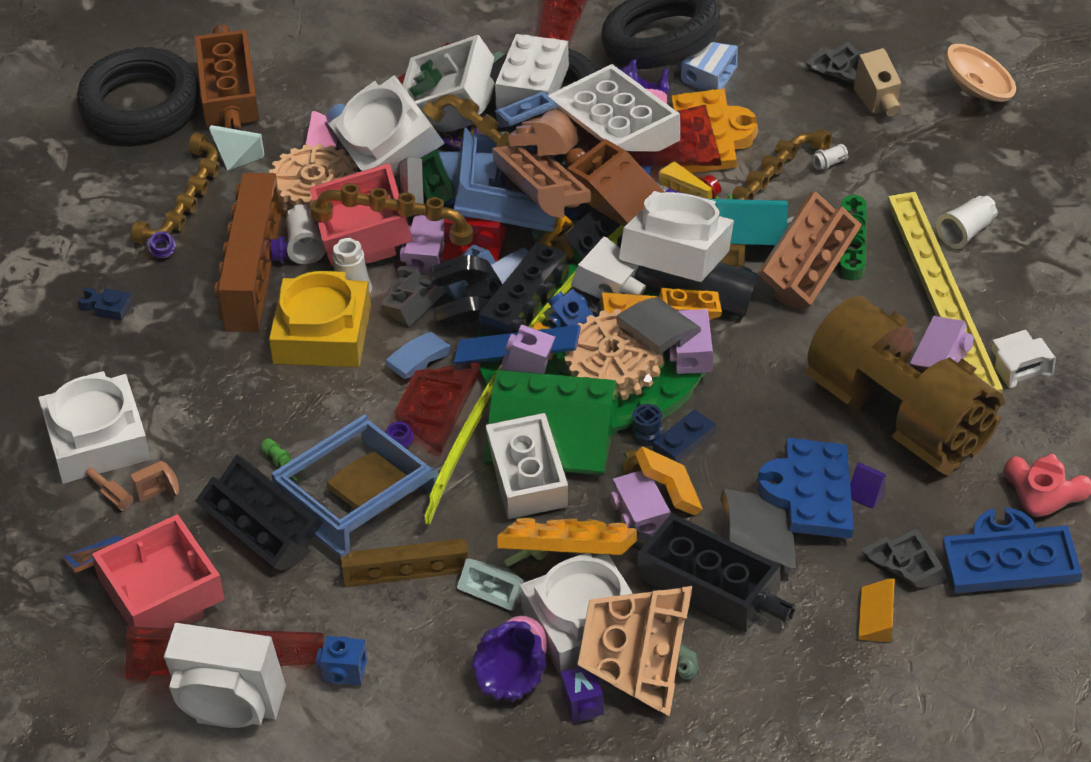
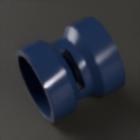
M642 404L634 409L632 413L634 441L642 446H653V442L663 434L661 425L662 411L659 407L652 404Z

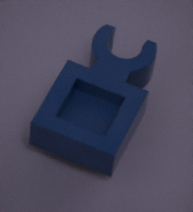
M84 288L85 299L78 298L77 300L79 309L83 311L94 309L95 316L121 321L133 302L131 293L107 288L103 290L102 294L97 293L93 288Z

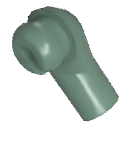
M681 644L677 672L683 679H691L696 676L699 670L697 654Z

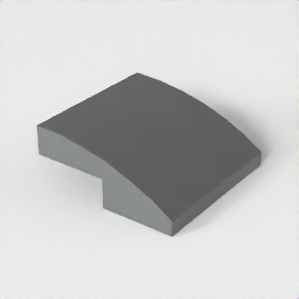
M659 297L641 301L617 315V325L659 355L673 344L681 347L701 332L700 326Z

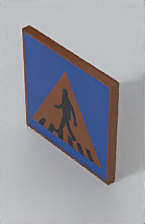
M120 534L114 535L61 557L62 561L74 573L91 566L95 568L92 553L125 538Z

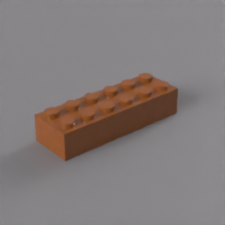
M243 173L241 184L236 185L235 195L237 203H232L231 215L233 221L229 222L227 226L229 240L224 242L223 245L224 262L219 263L220 282H215L214 288L215 299H220L218 317L223 320L225 331H260L273 264L271 243L272 239H278L282 218L276 173Z

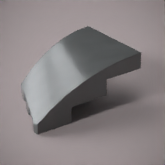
M723 489L720 501L727 512V516L720 536L766 559L783 565L786 573L794 574L796 569L793 533L789 531V517L786 509L770 504L758 494Z

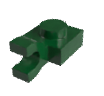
M431 59L420 66L421 72L413 78L415 82L409 90L414 98L436 86L443 77L438 68L433 70Z

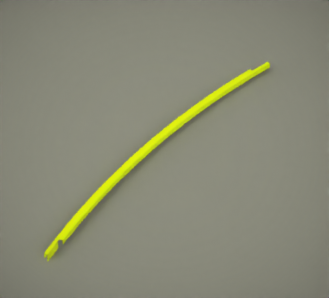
M621 225L607 239L617 245L618 238L623 234L624 226ZM575 272L555 295L560 291L566 295L569 291L575 289V287L571 286ZM549 303L544 306L531 322L530 328H533L536 322L541 324L547 322L546 316L543 313L551 307ZM496 373L470 413L436 479L429 496L430 504L425 514V524H431L454 468L491 402Z

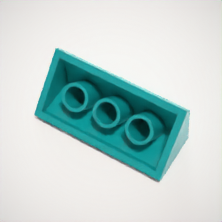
M709 199L716 201L715 206L719 210V216L734 220L730 244L776 245L787 229L788 201Z

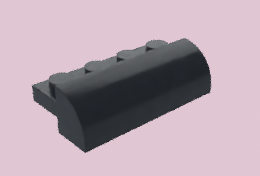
M721 260L702 282L640 265L635 279L659 290L661 288L718 292L721 309L745 316L758 274L748 267H735L725 264Z
M236 454L220 479L211 477L195 500L196 503L265 561L279 570L295 566L310 553L311 550L306 545L322 524L320 519L238 454Z

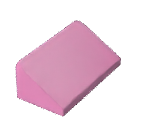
M312 111L306 145L308 144L310 147H315L316 144H322L323 147L333 145L336 149L338 137L328 124L329 122L325 115Z

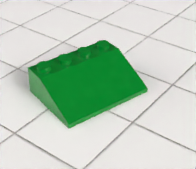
M497 370L492 390L488 424L545 413L563 471L605 475L619 402L616 380ZM487 437L484 464L494 465Z

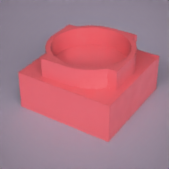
M390 163L309 187L313 201L318 199L319 195L324 191L330 189L342 190V186L347 183L356 184L361 194L370 195L372 189L382 188L387 191V198L398 200L400 195ZM331 201L333 204L332 219L326 222H318L322 241L331 266H333V247L343 238H351L360 242L364 252L365 264L397 255L396 249L399 245L413 241L407 218L399 215L398 211L386 209L382 212H375L369 206L357 205L355 207H346L340 201Z
M178 514L92 553L99 581L138 641L154 633L171 632L175 623L191 624L204 617V609L225 600L220 574Z

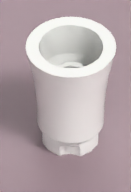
M978 196L952 211L941 214L936 221L939 237L951 248L962 249L997 216L998 211L995 202L989 196Z
M295 205L286 214L288 256L298 264L315 263L326 252L317 221L311 218L310 210L306 205Z
M351 238L340 239L333 247L334 271L346 272L348 280L368 281L369 292L371 293L372 284L367 273L364 252L360 242Z

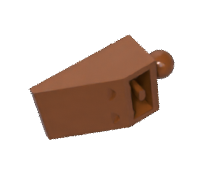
M607 139L601 141L587 153L580 148H573L566 154L567 171L591 191V202L586 204L624 227L644 208L645 200L654 191L665 193L626 150Z

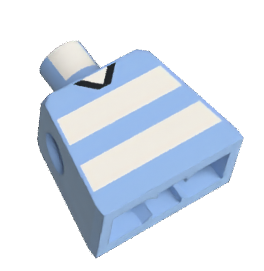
M711 42L699 53L673 65L681 67V80L687 85L702 91L723 89L737 68L738 46Z

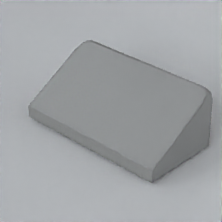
M404 158L399 162L400 193H411L415 196V203L424 204L422 159Z

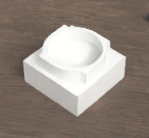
M475 35L411 57L403 87L434 129L441 132H450L473 125V123L459 114L453 106L448 105L443 109L446 115L440 123L430 118L422 109L429 100L434 103L441 96L455 95L463 101L468 97L480 106L477 113L480 115L489 104L495 82L490 77L495 57L481 37ZM431 59L433 70L438 68L443 77L436 86L414 98L409 90L415 82L413 78L421 72L420 66Z
M395 75L381 85L374 81L347 103L341 115L328 123L361 171L390 163L394 177L400 175L399 162L404 158H421L444 144V141Z
M654 191L645 200L644 208L623 228L619 260L702 282L729 252L734 220L719 216V210L715 206L716 201L685 193H660Z
M104 371L67 382L55 393L38 397L62 484L88 477L86 475L88 468H93L100 474L151 460L146 435L126 374L109 378L105 376Z
M590 553L578 555L555 565L546 575L520 584L521 609L525 616L533 618L543 627L547 636L546 652L560 676L561 671L579 667L577 663L589 600L633 594L609 554H600L592 557Z
M175 623L164 659L172 677L169 685L171 694L176 705L182 711L195 718L197 723L227 728H240L251 724L261 725L263 718L276 720L286 684L271 637Z

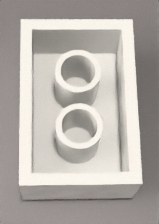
M516 34L495 83L496 109L503 108L542 91L549 95L559 90L569 67L568 41Z

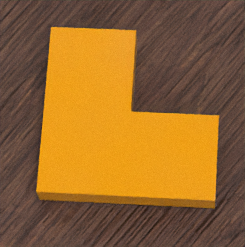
M643 446L635 453L643 475L666 486L675 508L694 516L703 510L684 465Z

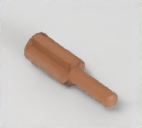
M93 468L87 469L86 475L102 488L100 493L119 510H127L132 505L133 496L113 479L108 482Z

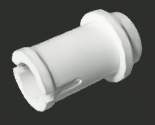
M838 144L824 151L821 149L817 150L812 155V164L817 170H828L829 166L848 159L847 148L843 144Z

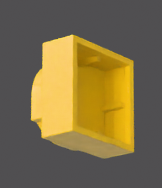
M314 271L302 274L296 278H283L269 338L273 364L360 367L371 309L368 281L348 280L346 272Z

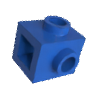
M573 289L566 295L562 291L548 301L551 307L543 313L551 328L572 326L578 323L585 324L587 322L586 317L594 316L588 308L585 298Z
M327 636L324 648L318 649L316 666L321 668L323 682L362 685L368 661L365 640L346 636Z

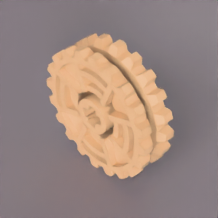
M308 144L303 145V148L299 150L296 148L290 149L291 153L280 155V161H274L272 164L273 169L269 170V173H276L282 214L284 215L287 214V211L293 209L295 205L300 204L306 205L310 210L313 200L309 187L358 173L357 164L354 163L351 155L346 156L345 150L340 149L337 151L333 145L323 147L322 144H316L315 147H310Z
M614 309L613 313H607L606 310L600 311L597 317L592 315L586 317L587 322L585 324H577L581 326L576 351L565 352V362L567 366H570L568 367L569 376L616 380L618 397L626 400L629 394L639 395L642 393V387H650L653 384L652 377H659L661 371L658 366L663 365L664 359L661 354L659 355L617 325V315L621 313V309Z

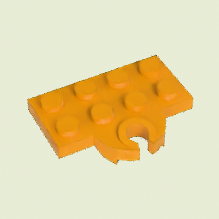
M725 88L671 95L673 109L680 113V141H678L682 167L690 173L737 168L735 149H745L753 146V140L758 134L756 115L749 109L741 106H727Z
M520 518L497 536L498 548L622 555L637 541V529L627 528V524L611 523L607 527V524L591 519L586 521H577V519L549 520L546 524L535 523V519Z

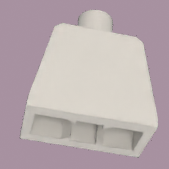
M603 237L580 262L571 286L599 299L602 292L642 295L646 288L645 284L634 279L639 265L619 260L621 248L606 237Z

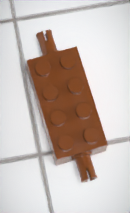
M221 24L222 32H220L219 25H217L213 29V34L195 36L206 128L211 125L219 127L224 125L225 128L242 131L241 123L259 121L247 29L230 32L229 27Z

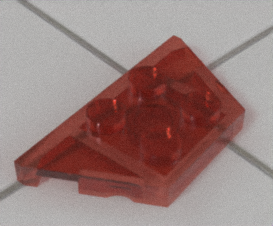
M471 363V369L456 371L453 370V366L441 367L436 370H416L395 410V420L408 424L416 436L438 452H442L480 375V363Z

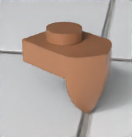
M159 461L130 475L134 495L139 502L145 501L166 490L172 496L179 494L177 476L165 462Z

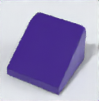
M858 462L850 483L851 500L869 508H875L884 496L886 474Z

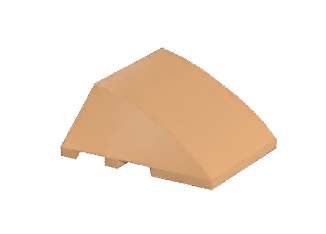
M692 586L590 599L577 665L669 717L682 633L688 614Z

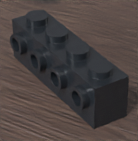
M588 206L554 237L550 243L554 248L567 252V264L575 263L579 265L603 237L608 238L621 224L593 207Z
M536 242L479 313L480 334L483 336L517 333L521 324L527 326L532 318L539 314L546 300H550L553 297L555 289L561 281L564 282L567 279L570 267L567 264V252Z

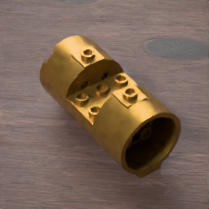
M862 296L846 299L826 316L815 332L808 350L807 361L809 366L804 373L858 411L863 404L874 401L887 390L902 400L896 419L897 430L892 437L936 470L949 476L953 469L960 467V460L967 455L972 458L976 456L991 439L1001 420L997 413L999 406L1005 405L1004 396L973 374L977 368L962 358L959 362H956L948 357L933 364L921 374L907 364L914 342V332L905 326L908 320L895 311L891 315L887 314Z

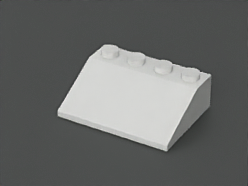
M613 64L548 95L557 103L559 110L600 141L607 139L626 151H660L680 141V113Z

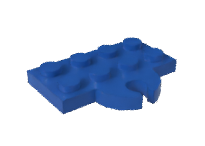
M786 438L784 446L785 458L768 461L759 470L757 481H759L757 487L759 494L770 504L788 510L790 532L851 539L854 525L847 445ZM768 481H774V482H776L777 484H772V483H770V482H768Z
M1005 507L1004 520L1009 523L1008 525L995 523L996 512L994 509H990L978 517L974 524L973 534L943 537L942 546L954 593L1081 582L1082 571L1068 525L1037 528L1033 520L1024 512Z

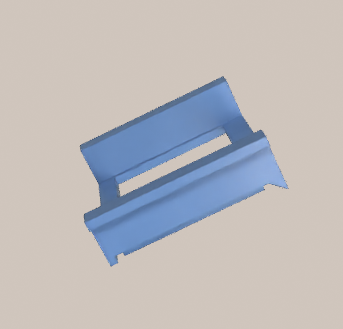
M465 127L459 150L461 152L459 184L453 210L458 211L464 216L553 232L556 217L545 213L525 193L473 183L476 153H492V148L497 146L489 137L476 133L472 135ZM537 145L521 146L524 149H529L531 152L538 151ZM561 154L550 155L560 164Z
M364 414L271 474L272 481L322 521V524L313 536L339 558H343L350 553L349 533L420 486L431 493L438 477V467L430 468L369 421L368 416ZM361 432L362 441L407 476L345 517L338 519L289 478Z

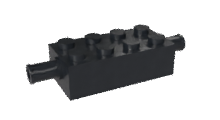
M673 513L670 514L653 536L637 529V541L631 547L639 550L637 554L638 579L660 590L692 586L690 605L745 632L748 631L759 615L764 612L787 624L790 622V619H793L797 606L775 596L780 590L781 565Z

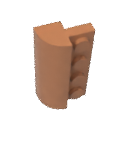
M556 107L531 117L527 121L522 122L521 126L516 127V130L508 135L509 147L537 145L538 156L566 154L587 135V131Z
M507 145L492 148L493 160L497 168L548 215L564 217V206L573 208L578 207L581 203L591 202V191L550 155L538 156V151L527 152L521 146L509 147Z
M814 191L808 195L757 274L775 290L772 295L774 299L792 308H807L814 302L862 224L845 208L841 206L834 209L822 196Z

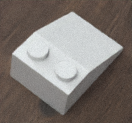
M545 413L486 425L488 442L507 518L512 519L568 507V483Z

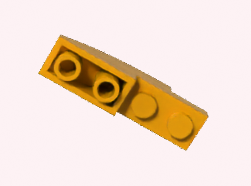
M661 288L659 296L602 292L600 297L601 311L606 310L607 313H613L614 309H621V312L641 301L659 297L677 311L708 309L709 321L720 317L722 314L718 292Z

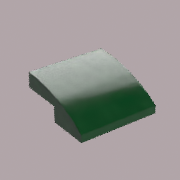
M435 149L421 157L423 202L426 204L429 198L437 197L443 200V207L448 208L455 202L456 192L440 154ZM400 175L395 177L400 193ZM414 216L409 217L411 224L413 222Z

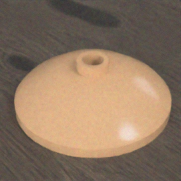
M953 44L945 52V62L948 71L957 85L967 95L990 102H1005L1012 99L1016 93V85L1009 72L985 52L966 44Z

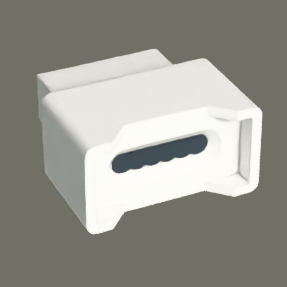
M1023 330L992 341V352L996 356L995 369L1009 389L1015 388L1019 381L1038 375L1050 377L1054 374L1056 357L1042 338L1033 340L1029 333Z

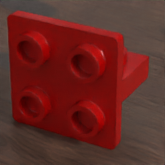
M464 217L466 222L473 228L471 243L461 246L450 241V227L454 222L444 219L445 246L441 262L459 257L472 245L489 250L494 260H499L506 235V226L501 225V222Z

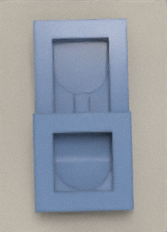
M429 332L399 348L386 359L385 365L404 379L425 373L428 362L449 356L451 346L434 333Z

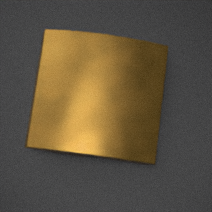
M374 451L355 460L339 471L327 482L326 488L351 507L357 509L407 475ZM390 506L382 512H380L379 514L389 511Z

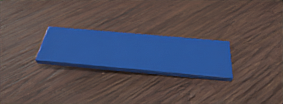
M572 325L538 331L555 337L551 353L576 351L581 326ZM518 332L459 340L454 364L460 365L485 361L500 362L506 353L510 354V352L505 351L510 335H517Z

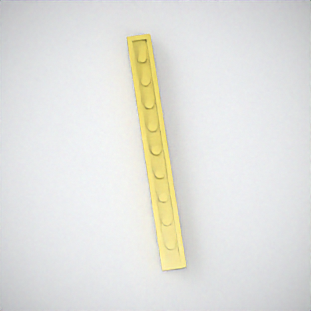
M916 192L888 196V206L935 315L966 322L967 327L965 331L972 334L974 340L973 346L967 352L964 360L977 368L973 374L1002 394V385Z

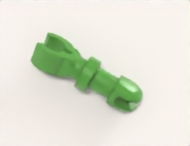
M267 438L262 441V451L267 456L273 458V463L280 468L293 460L291 455L286 450H281L280 445L272 439ZM290 477L291 480L297 481L296 477Z

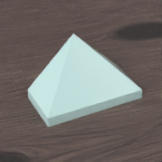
M210 126L211 143L217 148L218 158L227 171L261 159L265 155L262 134Z
M468 558L465 561L457 589L514 611L520 594V584L524 581L508 568Z

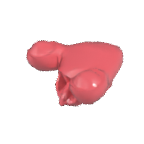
M1050 453L1045 457H1040L1035 460L1031 467L1023 458L1018 456L1010 458L1004 465L1005 477L1014 486L1024 510L1032 517L1049 515L1069 503L1086 500L1091 495V479L1084 475L1072 477L1069 481L1065 480V466L1058 461L1054 454Z

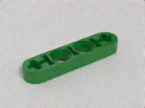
M849 195L842 200L841 206L850 214L851 208H856L857 210L856 214L851 215L862 226L850 245H858L860 248L854 250L846 249L840 259V275L847 280L854 281L861 279L865 275L867 203L861 196ZM850 261H856L855 267H850Z

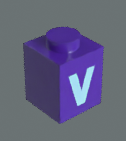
M581 667L561 671L562 694L572 722L590 720L596 716L604 715L603 692L597 676Z

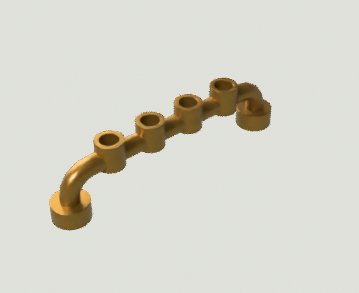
M444 95L434 103L429 100L422 109L430 118L440 123L446 115L443 109L448 105L453 106L459 114L473 123L482 134L496 143L497 147L509 145L508 135L511 133L506 131L502 135L496 130L500 124L488 114L484 118L477 113L480 106L468 97L463 101L455 95Z
M818 129L815 133L806 132L798 134L790 141L780 139L775 149L777 155L775 157L768 154L765 155L761 162L762 172L751 170L746 180L748 187L736 186L733 190L732 198L754 200L755 194L759 190L763 191L767 188L769 179L774 174L779 175L781 173L784 163L788 159L795 158L798 148L802 144L812 143V149L816 151L820 149L823 151L827 150L832 142V133Z
M194 132L191 136L188 146L189 153L201 156L206 152L208 155L206 158L201 159L195 176H190L185 191L177 196L172 211L166 213L163 225L159 229L151 230L149 223L139 220L135 221L130 233V240L132 242L143 245L155 232L164 231L170 234L173 229L182 231L186 222V216L183 215L184 211L189 213L195 211L197 206L195 194L205 195L209 185L206 177L215 178L220 169V163L217 162L218 150L212 143L207 141L206 135Z
M347 183L342 186V190L330 189L322 192L318 199L314 200L310 205V216L318 222H326L332 219L333 204L331 201H340L346 207H355L357 205L369 206L375 212H382L386 209L394 210L404 217L417 214L426 216L430 221L447 219L454 222L450 227V241L452 243L462 246L472 241V226L466 222L463 215L458 211L443 207V200L437 197L429 198L426 204L415 203V196L411 193H401L397 200L387 198V191L385 189L374 188L370 191V195L359 193V187L356 184Z

